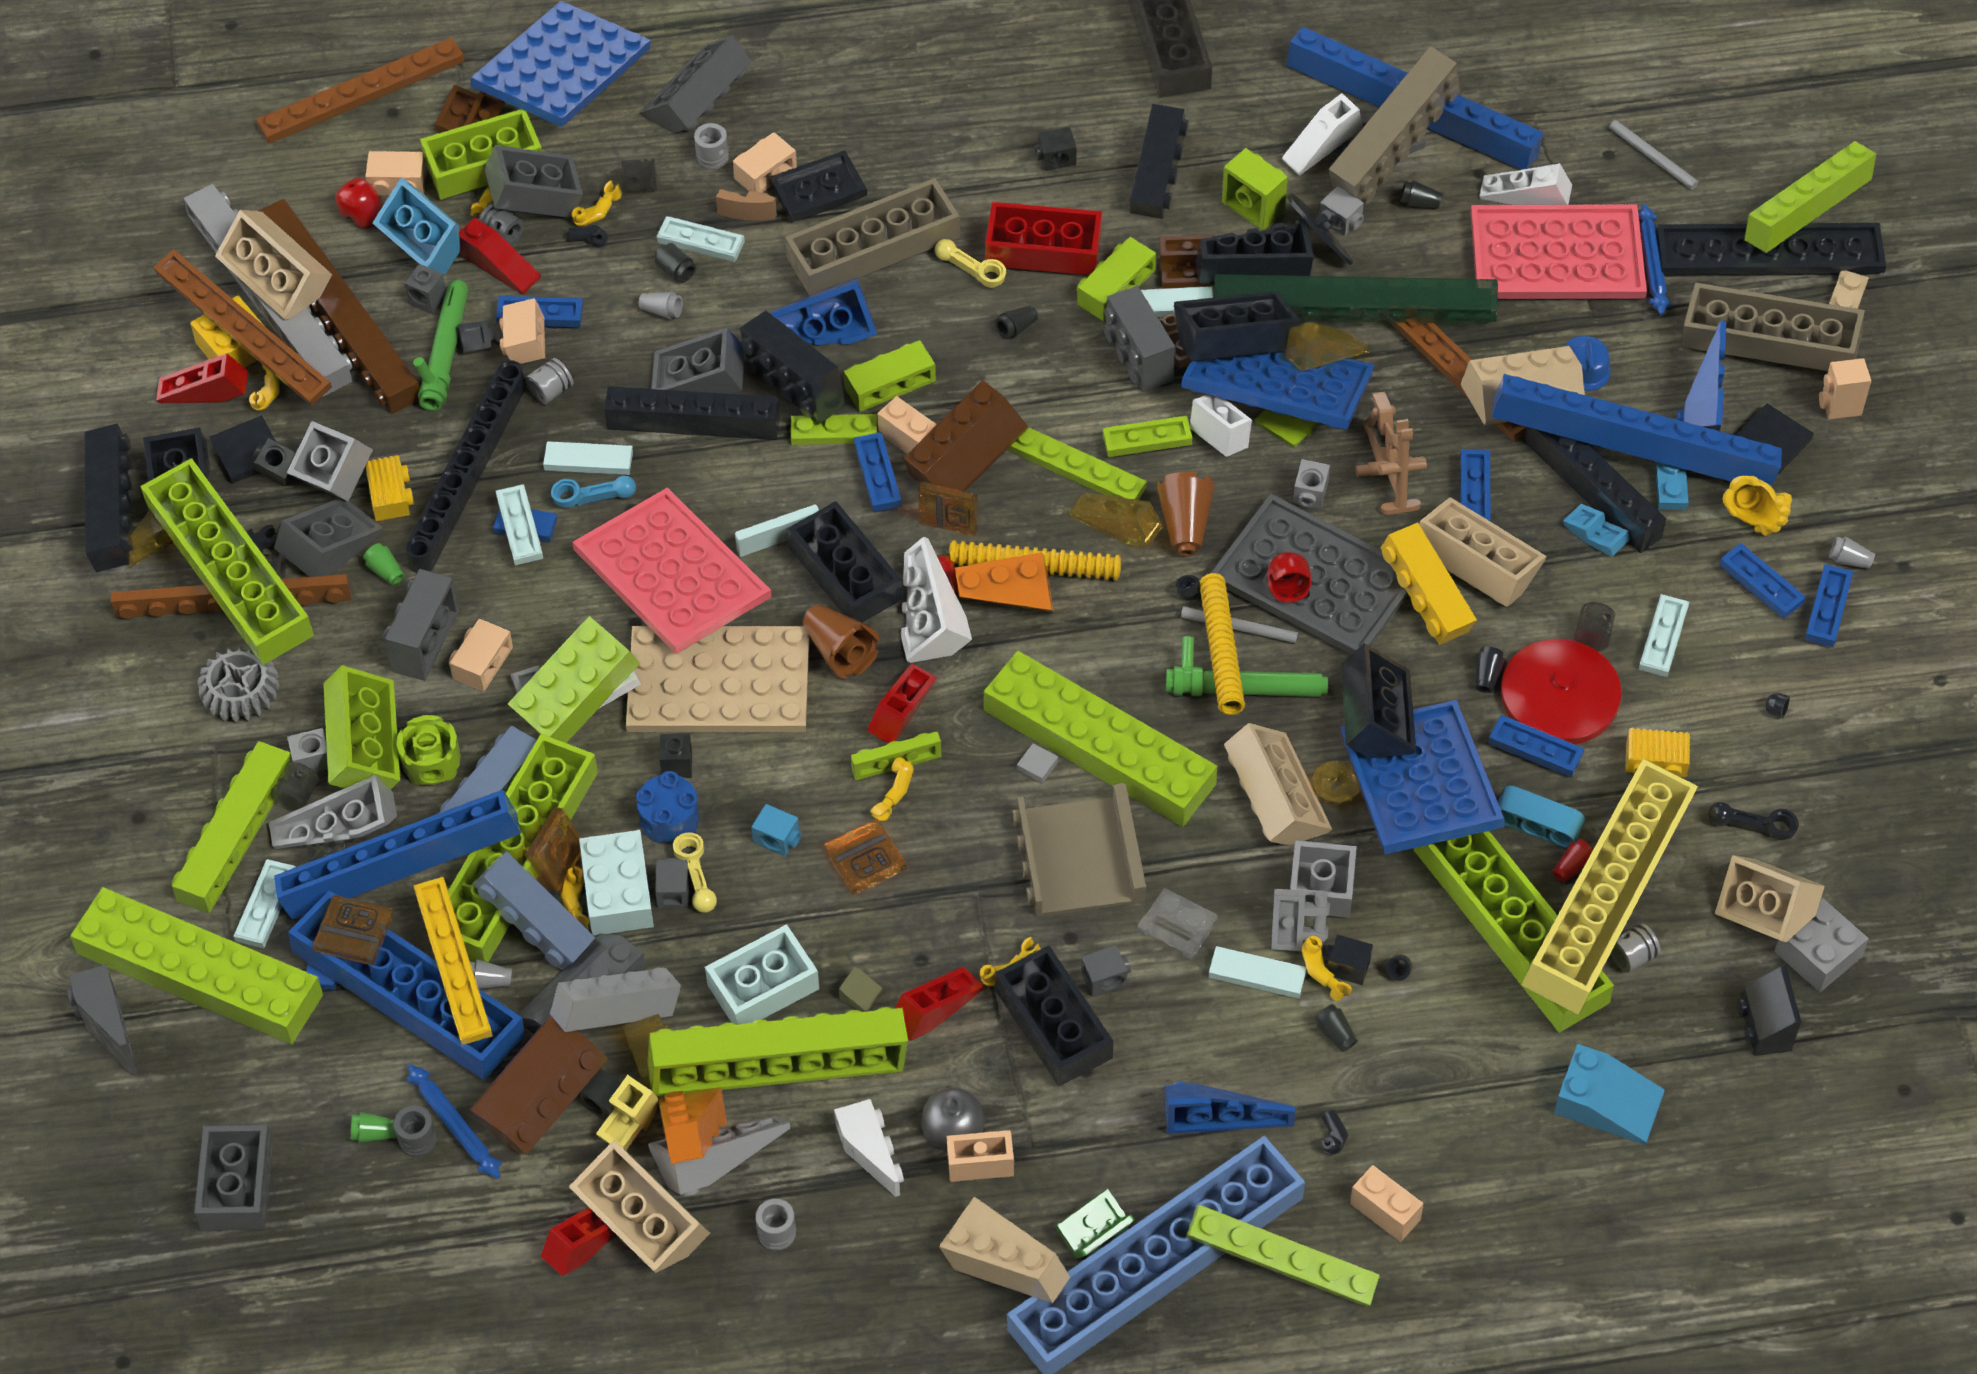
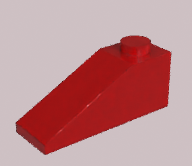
M475 217L459 232L460 256L518 293L525 294L541 278L540 273L496 230Z
M226 353L160 377L156 401L158 403L224 402L245 394L248 371Z
M911 663L878 704L867 731L881 741L888 743L897 741L934 685L937 677Z
M963 966L903 993L895 1009L902 1008L907 1038L912 1041L934 1030L983 991L984 985Z
M588 1207L550 1229L540 1257L559 1274L565 1276L585 1264L616 1233Z

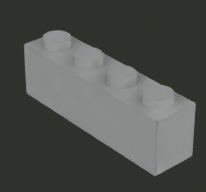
M666 967L560 982L557 985L550 1014L564 1032L673 1016L681 985Z

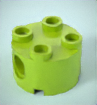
M423 715L407 722V727L403 731L401 728L397 736L396 745L403 771L409 777L412 784L435 785L455 778L457 769L460 766L461 753L457 735L450 723L448 725L446 722H443V718L436 715Z

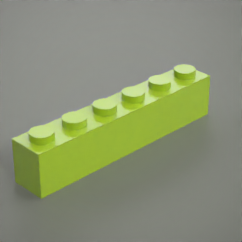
M1854 141L1749 213L1745 240L1767 253L1872 180L1877 153Z
M258 741L253 751L250 750L247 753L243 768L239 774L234 775L228 793L225 798L219 800L216 806L215 815L210 822L204 825L197 845L189 850L184 867L174 875L172 888L177 902L210 914L293 773L295 767L291 752Z

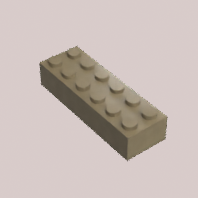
M1431 46L1427 49L1329 168L1332 190L1339 186L1364 202V204H1369L1372 201L1380 184H1385L1390 179L1394 167L1398 163L1405 161L1412 145L1423 139L1427 131L1426 128L1432 121L1436 122L1442 115L1444 106L1449 101H1454L1458 96L1460 86L1458 68L1455 61Z
M933 178L786 236V257L808 294L813 295L837 284L862 277L935 248L937 242L942 239L955 240L960 238V216L937 180Z
M1695 283L1684 323L1683 347L1707 351L1720 321H1726L1725 354L1828 371L1830 362L1854 360L1857 358L1863 333L1865 310Z

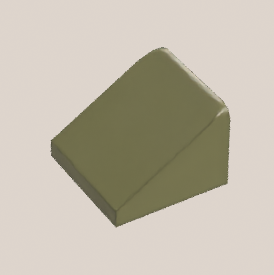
M854 967L839 988V999L861 1012L869 1011L882 992V987L862 970Z

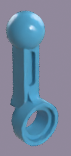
M620 476L612 482L580 488L576 481L562 479L553 485L551 495L554 503L562 508H571L576 504L579 507L585 503L614 497L630 498L636 491V483L629 476ZM565 492L574 493L569 499L560 498Z

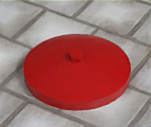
M1548 639L1530 644L1512 657L1503 674L1501 700L1509 718L1575 745L1598 737L1613 723L1621 702V683L1612 664L1594 648L1573 640Z

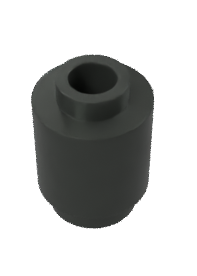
M674 243L660 246L655 253V264L675 281L684 283L694 275L696 265L693 263V259Z

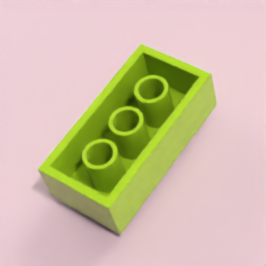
M522 109L420 139L425 163L440 200L488 186L485 166L495 145L542 151L528 114Z
M589 616L510 700L508 705L539 734L567 743L612 695L613 691L639 666L640 662L626 647Z
M341 665L323 683L328 782L334 786L347 788L373 775H377L391 790L400 781L399 753L396 745L397 722L394 680Z

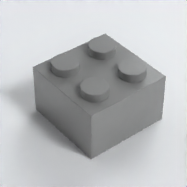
M311 421L287 473L307 485L348 502L373 449L352 437Z
M1295 840L1290 890L1306 891L1305 902L1315 901L1316 891H1326L1328 893L1327 902L1330 903V913L1327 916L1350 918L1357 846Z
M1822 898L1816 916L1788 942L1778 940L1774 952L1817 991L1821 992L1863 957L1869 938Z

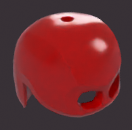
M362 178L352 179L346 182L335 195L337 209L342 217L352 218L355 225L360 229L374 226L373 221L383 205L378 192L368 181Z
M1284 552L1276 555L1270 561L1267 571V582L1272 596L1282 602H1296L1307 596L1311 587V571L1304 556L1294 552Z

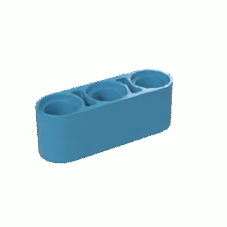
M1505 786L1497 801L1504 817L1505 826L1563 848H1568L1571 842L1577 841L1585 823V817L1579 811L1515 786Z

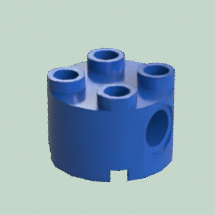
M667 771L648 780L637 792L636 798L640 827L645 836L653 842L662 844L661 841L669 842L672 845L680 834L696 832L699 820L697 792L689 781L678 776L675 772Z

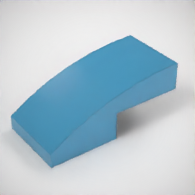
M1580 504L1563 521L1564 525L1577 537L1611 557L1630 540L1628 530L1606 522L1603 512L1584 504Z

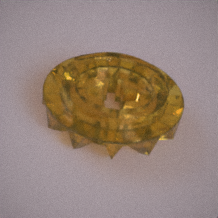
M1326 762L1318 767L1314 773L1312 786L1315 788L1316 796L1324 798L1326 803L1329 801L1336 802L1339 806L1345 801L1351 803L1353 797L1359 795L1360 786L1352 765L1346 762ZM1342 776V786L1332 790V782H1336Z

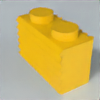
M398 455L368 460L366 471L375 520L381 521L409 516V505H414L411 488H405V483L410 482L407 465L401 466Z
M1630 728L1626 741L1625 772L1635 774L1642 759H1645L1678 777H1686L1690 763V734L1688 732L1677 733L1676 731L1665 732L1663 730L1653 731L1651 729Z

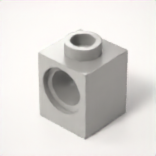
M1337 186L1320 202L1319 216L1324 210L1335 213L1338 216V222L1331 228L1346 236L1352 229H1357L1363 222L1364 202Z
M1301 460L1294 486V504L1307 508L1321 509L1329 480V464Z
M323 728L287 736L297 777L328 769L327 743Z

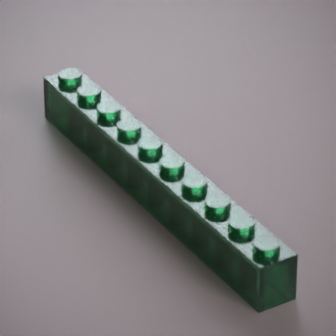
M1215 274L1214 297L1278 291L1299 319L1312 322L1319 321L1320 319H1333L1337 322L1361 320L1371 323L1377 320H1389L1393 323H1402L1407 321V319H1417L1418 322L1424 324L1434 321H1446L1449 324L1475 322L1476 324L1485 325L1497 321L1498 279Z

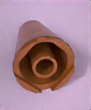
M1177 472L1164 476V482L1162 483L1160 480L1157 481V493L1171 546L1181 556H1192L1202 547L1215 490L1214 480L1210 476L1205 475V479L1197 478L1196 472Z
M815 605L806 611L803 626L835 675L847 679L846 675L854 674L858 676L871 666L878 654L876 649L877 641L880 642V637L876 630L824 605Z

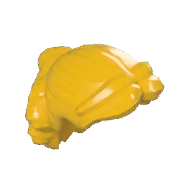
M1738 476L1731 481L1729 489L1723 494V503L1733 517L1753 525L1756 533L1769 536L1771 533L1780 531L1781 526L1788 523L1792 496L1785 492L1775 493L1769 484L1755 476Z

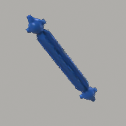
M1642 204L1638 212L1639 221L1641 222L1640 233L1649 289L1654 297L1649 299V304H1652L1653 308L1660 315H1664L1665 309L1671 307L1672 302L1668 301V298L1665 296L1667 290L1664 273L1661 270L1657 229L1653 220L1657 219V215L1646 204Z
M409 1064L407 1082L419 1086L421 1095L472 1159L480 1163L478 1171L499 1179L501 1177L499 1172L501 1161L489 1156V1151L437 1085L428 1079L430 1072Z

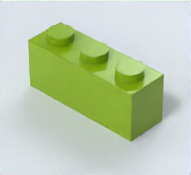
M1129 237L1123 244H1118L1105 261L1102 260L1098 263L1094 272L1088 278L1085 277L1079 282L1077 286V305L1104 321L1106 319L1104 310L1107 309V296L1137 285L1140 286L1156 271V252L1132 237Z
M920 340L911 344H905L901 348L887 354L878 355L874 359L860 365H853L844 371L845 390L859 412L936 381L935 363Z

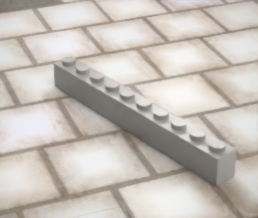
M211 184L185 197L184 202L189 218L215 253H217L239 211L237 209L232 210L226 194L223 191L219 193L216 187ZM228 269L279 339L330 381L332 388L322 397L352 382L350 370L353 369L351 361L346 354H340L333 336L325 334L322 322L318 317L313 318L309 306L291 319L285 320Z

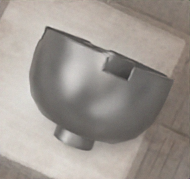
M951 1087L939 1090L928 1099L923 1108L921 1126L925 1139L932 1147L936 1149L940 1147L947 1150V1136L982 1133L985 1126V1116L981 1103L972 1093L964 1089Z

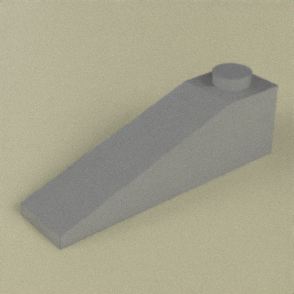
M373 775L269 822L272 846L275 849L359 838L385 827L397 817L393 792L377 775Z
M771 1116L738 1123L735 1126L736 1130L719 1129L720 1134L718 1137H712L713 1144L705 1156L690 1161L671 1164L666 1139L650 1143L649 1149L667 1187L682 1196H690L698 1193L700 1188L711 1185L790 1129V1122L778 1116Z

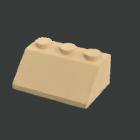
M1732 855L1715 914L1782 942H1788L1816 916L1825 886L1757 859Z

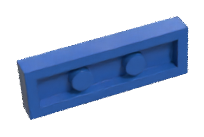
M499 296L496 322L503 318L504 305L535 298L544 315V326L581 327L583 298Z
M882 432L855 437L854 446L873 513L902 507L901 497Z
M1461 449L1460 503L1491 522L1490 450Z
M1742 543L1738 544L1721 558L1719 566L1782 619L1787 618L1804 604L1806 597Z
M1827 564L1824 565L1805 636L1806 641L1834 648L1854 571Z
M1500 715L1488 741V744L1571 778L1584 754V748L1503 715Z

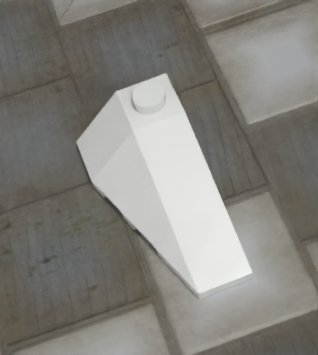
M923 537L904 552L903 585L907 587V602L902 603V612L906 613V627L901 628V639L906 660L910 663L952 656L972 640L967 617L929 539Z

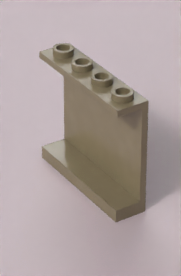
M1126 783L1113 784V797L1035 808L1026 809L1023 796L1017 797V809L1012 810L1014 827H1020L1021 835H1017L1019 854L1025 853L1026 861H1022L1024 880H1030L1031 887L1026 888L1029 906H1034L1036 917L1144 903L1146 901V883Z

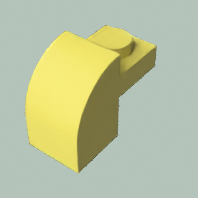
M628 1075L609 1100L614 1110L596 1133L599 1138L608 1144L615 1140L625 1150L629 1148L641 1129L647 1130L658 1107L657 1096Z

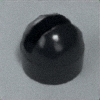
M1194 575L1180 577L1176 581L1178 595L1186 601H1190V598L1193 597L1196 598L1200 593L1199 579Z
M1782 693L1769 695L1765 703L1768 713L1783 719L1789 707L1790 696Z
M1394 955L1387 962L1386 972L1393 980H1405L1412 972V962L1405 955ZM1401 960L1405 964L1402 972L1398 973L1396 970Z

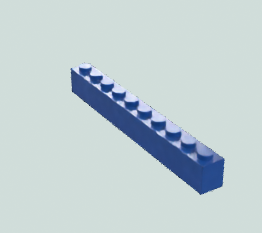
M1302 27L1290 41L1286 66L1378 107H1381L1408 74V72L1305 27ZM1460 95L1454 101H1449L1444 106L1440 118L1436 122L1432 121L1427 127L1521 170L1529 169L1536 160L1543 137L1542 131Z
M1503 374L1493 399L1492 418L1727 481H1732L1738 476H1755L1772 487L1781 469L1782 448L1771 444L1749 440L1741 436L1708 429L1685 421L1671 419L1659 414L1645 412L1633 407L1589 397L1517 376Z

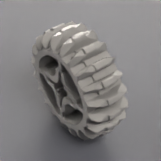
M241 646L235 652L228 647L227 654L224 655L217 652L216 660L207 659V667L201 668V677L198 678L197 682L199 687L198 693L204 707L210 710L214 717L221 715L224 721L232 717L236 723L240 717H245L249 721L251 714L255 713L260 716L261 708L270 710V701H276V691H279V676L273 662L270 661L262 665L251 649L245 652Z

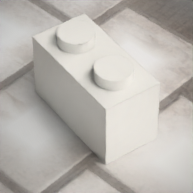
M1207 394L1193 400L1190 429L1226 457L1248 448L1252 419L1227 400H1222L1214 395Z

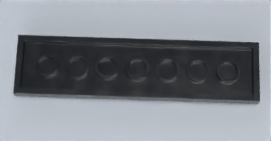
M1809 223L1767 253L1745 240L1747 224L1657 225L1661 270L1664 275L1841 273V271L1885 273L1886 270L1880 223Z

